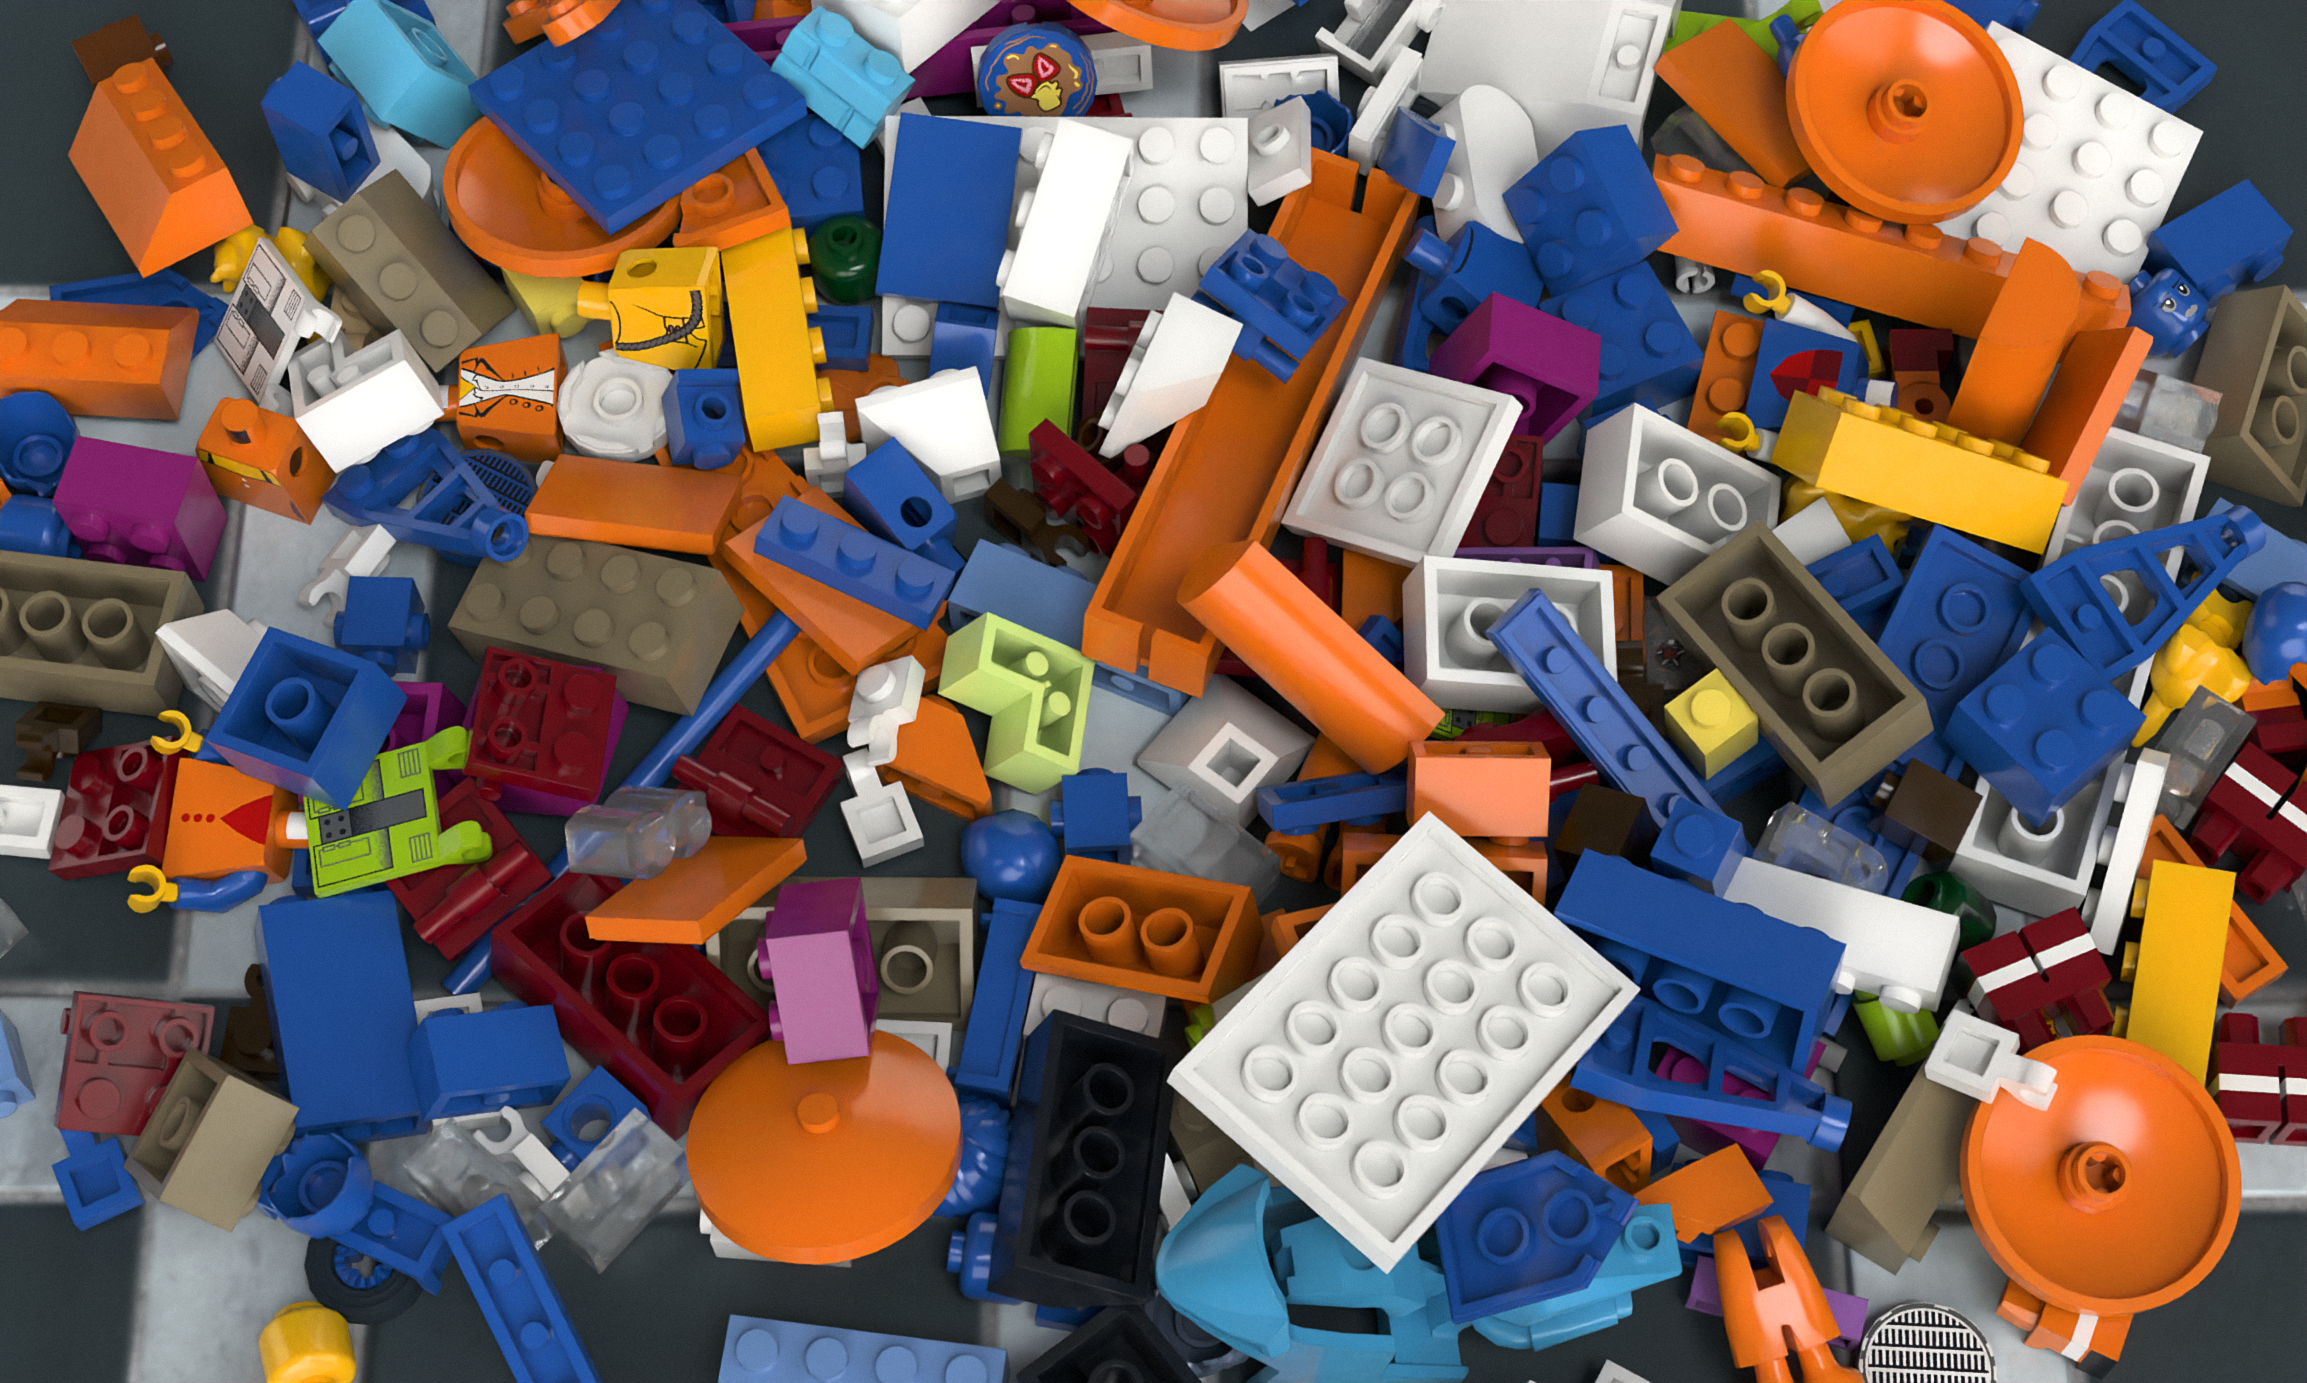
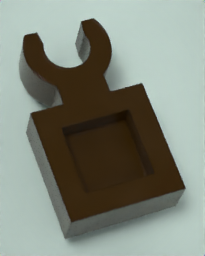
M251 964L244 979L246 991L251 997L250 1008L230 1007L219 1060L262 1081L279 1082L260 965Z

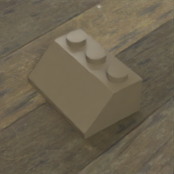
M397 169L357 192L310 230L302 245L382 337L397 329L401 330L434 378L456 361L465 349L474 346L517 309V306Z
M2285 284L2222 295L2219 298L2212 323L2207 331L2206 343L2197 372L2192 379V388L2182 420L2177 427L2174 445L2211 457L2205 480L2288 507H2299L2303 505L2307 491V310Z
M1938 1039L1845 1192L1824 1231L1827 1235L1895 1276L1908 1256L1919 1263L1922 1261L1940 1230L1939 1226L1929 1221L1940 1201L1953 1207L1962 1193L1960 1182L1962 1137L1967 1120L1978 1099L1926 1078L1925 1065Z

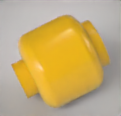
M302 1301L283 1307L275 1314L272 1321L265 1326L259 1336V1350L266 1383H352L356 1376V1358L348 1322L339 1312L327 1308L321 1303Z

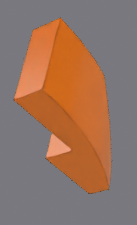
M1737 1143L1695 1161L1631 1195L1640 1201L1638 1205L1670 1203L1676 1238L1687 1244H1690L1701 1232L1711 1236L1760 1215L1774 1202Z

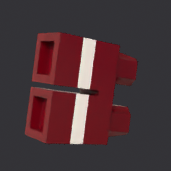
M2249 741L2206 797L2192 819L2191 823L2195 826L2186 843L2204 865L2214 866L2227 850L2248 864L2235 883L2243 894L2258 905H2263L2281 890L2288 894L2307 872V782L2303 781L2271 820L2267 819L2280 804L2298 776Z
M2075 906L2022 927L2018 934L2016 931H2012L1961 952L1948 976L1961 1000L1968 997L1982 1020L2019 1034L2020 1046L2016 1052V1055L2019 1056L2043 1044L2055 1041L2056 1039L2046 1022L2063 1016L2073 1036L2105 1035L2115 1023L2109 1002L2103 993L2112 976Z
M2228 1012L2223 1014L2216 1023L2213 1049L2209 1053L2206 1073L2207 1092L2222 1112L2235 1142L2264 1144L2270 1137L2271 1145L2307 1147V1017L2296 1016L2284 1019L2279 1026L2280 1045L2260 1044L2258 1017L2252 1014Z

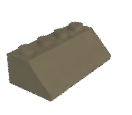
M786 877L706 941L707 959L769 1014V1002L776 1000L773 978L763 979L760 973L758 939L767 937L766 912L775 909L781 886L853 877ZM861 877L881 995L877 1019L952 1023L953 1031H967L977 984V878Z

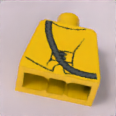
M719 248L627 249L620 253L610 283L581 282L577 297L578 315L581 318L611 321L614 351L622 358L673 370L716 369L726 339Z

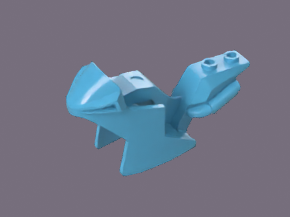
M1242 1163L1203 1193L1163 1239L1155 1261L1156 1283L1161 1295L1169 1301L1174 1310L1234 1349L1267 1365L1245 1383H1461L1469 1373V1367L1461 1366L1458 1334L1462 1329L1473 1325L1477 1332L1497 1346L1516 1350L1533 1348V1351L1537 1352L1618 1325L1619 1319L1632 1314L1631 1291L1679 1276L1683 1272L1670 1203L1637 1205L1587 1289L1456 1325L1452 1323L1435 1222L1394 1268L1386 1274L1288 1187H1270L1267 1174ZM1269 1258H1273L1276 1280L1268 1262ZM1286 1304L1348 1308L1375 1307L1379 1335L1340 1333L1299 1327L1290 1324Z

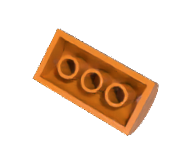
M2026 237L1980 333L1946 424L1969 432V435L1986 441L1988 438H1993L2020 448L2076 319L2081 301L2080 286L2074 271L2067 261L2050 247Z
M1256 540L1207 546L1183 579L1177 593V602L1368 774L1376 775L1383 773L1408 756L1409 741H1424L1446 715Z

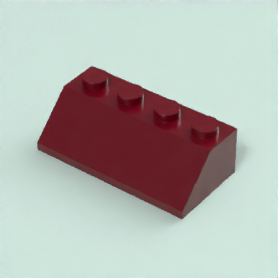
M589 854L491 930L490 972L521 1001L526 1002L529 1007L553 1004L561 1037L594 1068L598 1065L602 1066L647 1107L652 1121L676 1142L688 1131L694 1110L713 1080L748 1050L767 1041L771 1035L769 1014L691 944L606 941L590 938L585 916L624 888L625 885Z

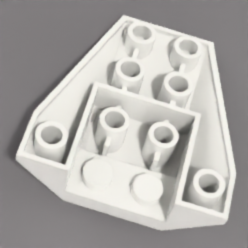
M1443 0L1446 2V8L1440 21L1431 31L1423 59L1421 91L1417 96L1418 98L1435 103L1440 108H1443L1473 85H1489L1505 92L1521 106L1532 122L1539 163L1576 131L1624 124L1627 125L1641 153L1643 148V124L1657 77L1653 67L1663 54L1667 37L1673 38L1683 0Z

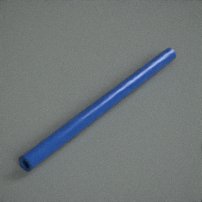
M779 608L707 687L694 716L682 715L593 813L592 818H589L547 864V867L556 877L554 881L589 854L595 859L599 857L669 779L677 759L682 754L689 756L799 634L802 629ZM491 932L475 944L440 983L452 996L477 993L493 975L490 972Z

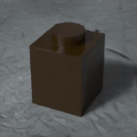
M1913 757L1894 771L1886 768L1881 773L1867 800V803L1875 808L1866 827L1936 865L1956 853L1984 796Z
M1584 782L1553 849L1566 881L1569 882L1585 848L1604 855L1623 857L1634 866L1641 868L1657 834V829L1645 798Z

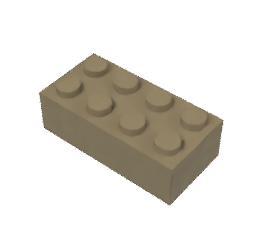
M1760 518L1656 597L1669 630L1708 674L1718 668L1757 714L1758 731L1828 810L1934 730L1926 698Z
M501 527L497 529L491 542L496 541L502 535L503 529ZM529 534L525 548L513 560L498 562L488 556L482 558L448 624V628L477 665H481L482 657L489 645L569 665L601 667L605 673L617 676L615 688L625 701L693 717L745 609L719 569L600 542Z
M0 550V698L102 708L104 711L158 717L161 712L167 710L176 711L184 682L155 632L166 623L203 615L205 606L188 574L184 571Z

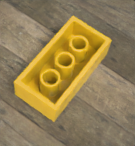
M1820 386L1817 396L1798 390L1794 391L1769 461L1816 487L2041 555L2044 553L2070 483L2048 473L2051 461L2026 453L2024 449L1993 438H1988L1986 441L1969 435V432L1938 421L1933 420L1931 424L1914 418L1910 413L1880 403L1873 406L1857 400L1855 396L1825 386Z

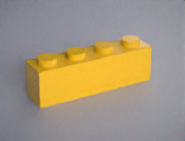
M791 224L789 227L720 251L745 418L754 452L821 441L817 413L835 412L829 377L818 378L816 364L827 363L821 326L809 328L807 314L819 313L813 277L801 278L799 265L810 264L804 227L793 229Z
M2154 859L2149 880L2136 878L2130 917L2142 919L2139 943L2128 941L2125 943L2120 981L2132 983L2129 1007L2118 1005L2115 1007V1023L2112 1026L2111 1036L2146 1045L2166 1055L2181 1065L2205 1087L2236 873Z

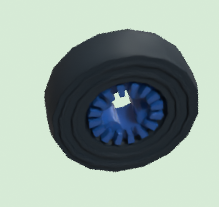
M311 1237L309 1240L304 1263L309 1289L321 1304L339 1312L350 1324L375 1325L395 1319L415 1304L423 1291V1288L414 1278L385 1264L374 1267L373 1275L366 1279L358 1269L351 1268L352 1263L363 1260L364 1254L328 1237L320 1240Z

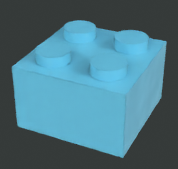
M353 0L317 40L332 58L329 64L330 70L344 84L359 92L364 99L360 103L364 113L385 129H388L392 124L400 128L409 138L419 144L427 140L449 150L482 114L472 104L468 89L469 85L479 79L431 21L388 0Z

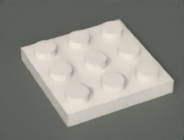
M1359 357L1280 523L1294 534L1308 538L1320 537L1325 539L1328 544L1412 569L1415 568L1424 555L1453 558L1523 406L1512 395Z

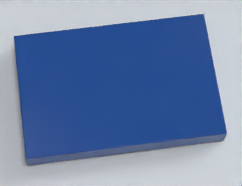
M901 112L875 289L877 296L936 304L943 302L998 310L1001 287L996 285V280L1003 256L1007 250L1023 136L1022 128Z

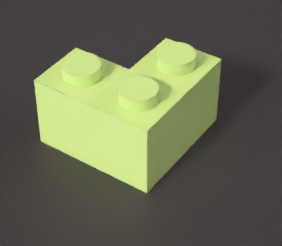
M986 612L947 637L937 694L992 716L983 766L984 774L1031 794L1038 795L1062 782V776L1078 773L1095 660L1081 655V652L990 612Z

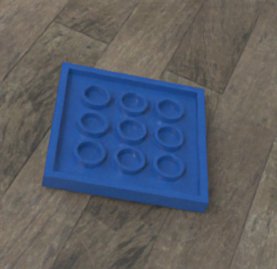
M621 0L603 21L579 37L559 47H554L551 41L547 39L468 86L472 104L609 235L614 234L808 114L805 97L781 75L769 71L771 67L696 0Z

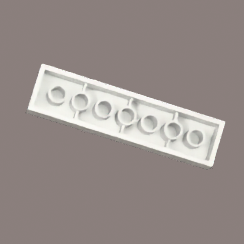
M2111 426L2072 505L2060 507L2044 553L2040 556L2036 571L2077 548L2193 521L2211 457ZM2177 546L2155 555L2174 583L2176 582L2185 550L2183 546ZM2123 570L2104 575L2100 578V583L2130 626L2140 624L2153 610L2156 602L2135 571ZM2037 614L2019 651L2046 629ZM2155 653L2137 668L2111 682L2138 709L2140 708ZM2127 750L2037 829L1975 770L1970 789L1984 797L1956 853L1948 858L1945 871L1957 873L1986 899L2043 918L2050 917L2074 906L2078 910L2087 894Z

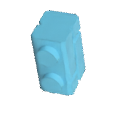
M821 5L814 9L791 31L781 49L782 52L777 56L769 70L781 75L805 97L806 105L863 150L885 130L886 116L896 115L902 105L901 103L916 81L902 69L900 62L894 55L884 50H877L854 32L852 24L844 16L835 12H829Z

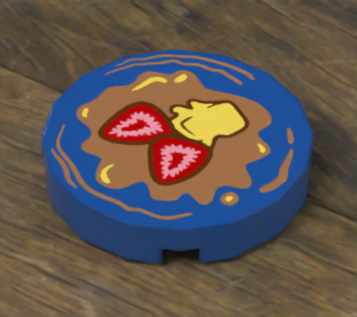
M1042 21L1043 25L1033 24L1027 26V22L1010 26L991 40L980 57L977 84L983 108L990 116L1083 117L1094 102L1098 81L1091 50L1077 33L1058 23Z

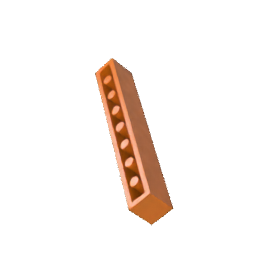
M1656 153L1650 172L1679 229V232L1656 250L1751 277L1761 271H1774L1782 277L1786 287L1932 328L1952 329L1953 334L1978 340L2018 254L2003 251L1998 244L1988 239L1972 237L1964 240L1943 234L1938 227L1932 224H1903L1880 219L1852 205L1846 207L1825 201L1821 195L1806 188L1794 187L1786 190L1765 184L1761 178L1749 172L1732 171L1729 174L1707 168L1700 160L1688 155L1675 154L1668 157ZM2073 270L2080 286V307L2057 363L2062 364L2078 332L2126 327L2132 313L2128 285L2122 284L2118 278L2106 272L2089 271L2085 274Z

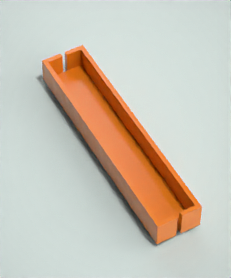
M1311 146V183L1285 196L1267 235L1277 240L1286 249L1288 257L1305 270L1320 273L1328 278L1336 286L1338 294L1349 303L1301 361L1269 337H1266V339L1300 363L1286 384L1251 358L1246 363L1231 352L1206 405L1176 422L1084 613L1081 655L1132 674H1136L1139 665L1148 667V680L1202 699L1226 645L1177 602V593L1180 585L1192 565L1207 546L1256 540L1269 551L1281 525L1280 522L1301 481L1395 274L1403 252L1413 234L1412 229L1416 222L1421 195L1408 190L1388 176L1385 171L1372 167L1367 178L1361 214L1352 210L1360 163Z

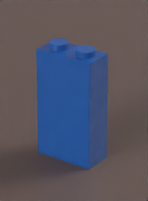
M361 887L339 893L335 897L310 900L301 895H288L277 898L268 905H259L255 940L281 1095L300 1108L294 1118L296 1128L291 1141L293 1142L295 1137L300 1139L305 1134L311 1136L322 1134L327 1136L335 1133L352 1144L427 1134L430 1120H422L406 1051V1045L418 1028V1022L392 890L374 892L370 888Z

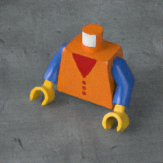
M175 710L161 712L157 718L165 723L176 725L180 730L181 738L175 742H167L160 737L152 736L150 738L151 745L159 753L168 755L177 753L184 748L191 751V758H180L162 871L152 865H139L131 870L127 878L128 881L134 883H148L153 887L155 894L151 896L130 895L127 903L133 911L138 913H147L154 910L161 901L169 902L171 909L226 913L260 894L266 885L282 883L288 877L292 849H309L305 810H298L299 795L297 793L240 773L205 740L210 730L202 729L199 733L191 731L189 719L181 712Z

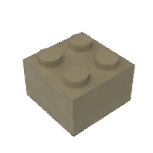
M190 1046L123 1168L158 1200L232 1232L239 1218L246 1217L258 1202L262 1191L260 1180L273 1156L280 1155L292 1140L296 1128L294 1118L300 1108L259 1078Z

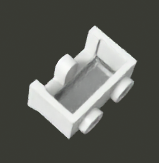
M1345 0L1344 5L1348 15L1337 31L1332 34L1321 27L1315 38L1322 54L1336 53L1339 65L1378 88L1402 47L1408 48L1421 29L1428 33L1438 24L1445 11L1446 2L1443 0Z

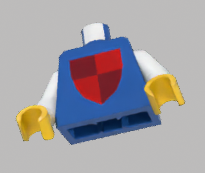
M1765 270L1752 277L1755 283L1761 284L1767 289L1769 298L1767 301L1757 294L1749 293L1743 297L1745 308L1755 314L1764 313L1772 309L1775 311L1776 319L1766 318L1745 414L1730 412L1715 424L1718 429L1731 431L1736 441L1722 438L1716 443L1717 445L1736 455L1742 450H1746L1748 457L1771 463L1769 461L1795 390L1817 396L1820 386H1825L1855 396L1857 400L1873 406L1880 403L1893 408L1897 407L1898 382L1868 378L1869 363L1862 345L1858 344L1857 338L1853 333L1824 310L1797 294L1789 293L1785 296V282L1776 272Z

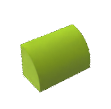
M1029 327L1008 332L997 440L999 456L1031 458L1028 434L1045 418L1051 421L1068 437L1072 438L1080 338L1077 329Z

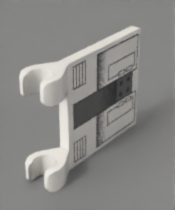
M259 237L214 342L259 403L258 407L295 419L292 394L280 386L279 383L300 337L310 338L313 332H316L324 337L326 342L334 343L342 325V319L314 298L271 240Z

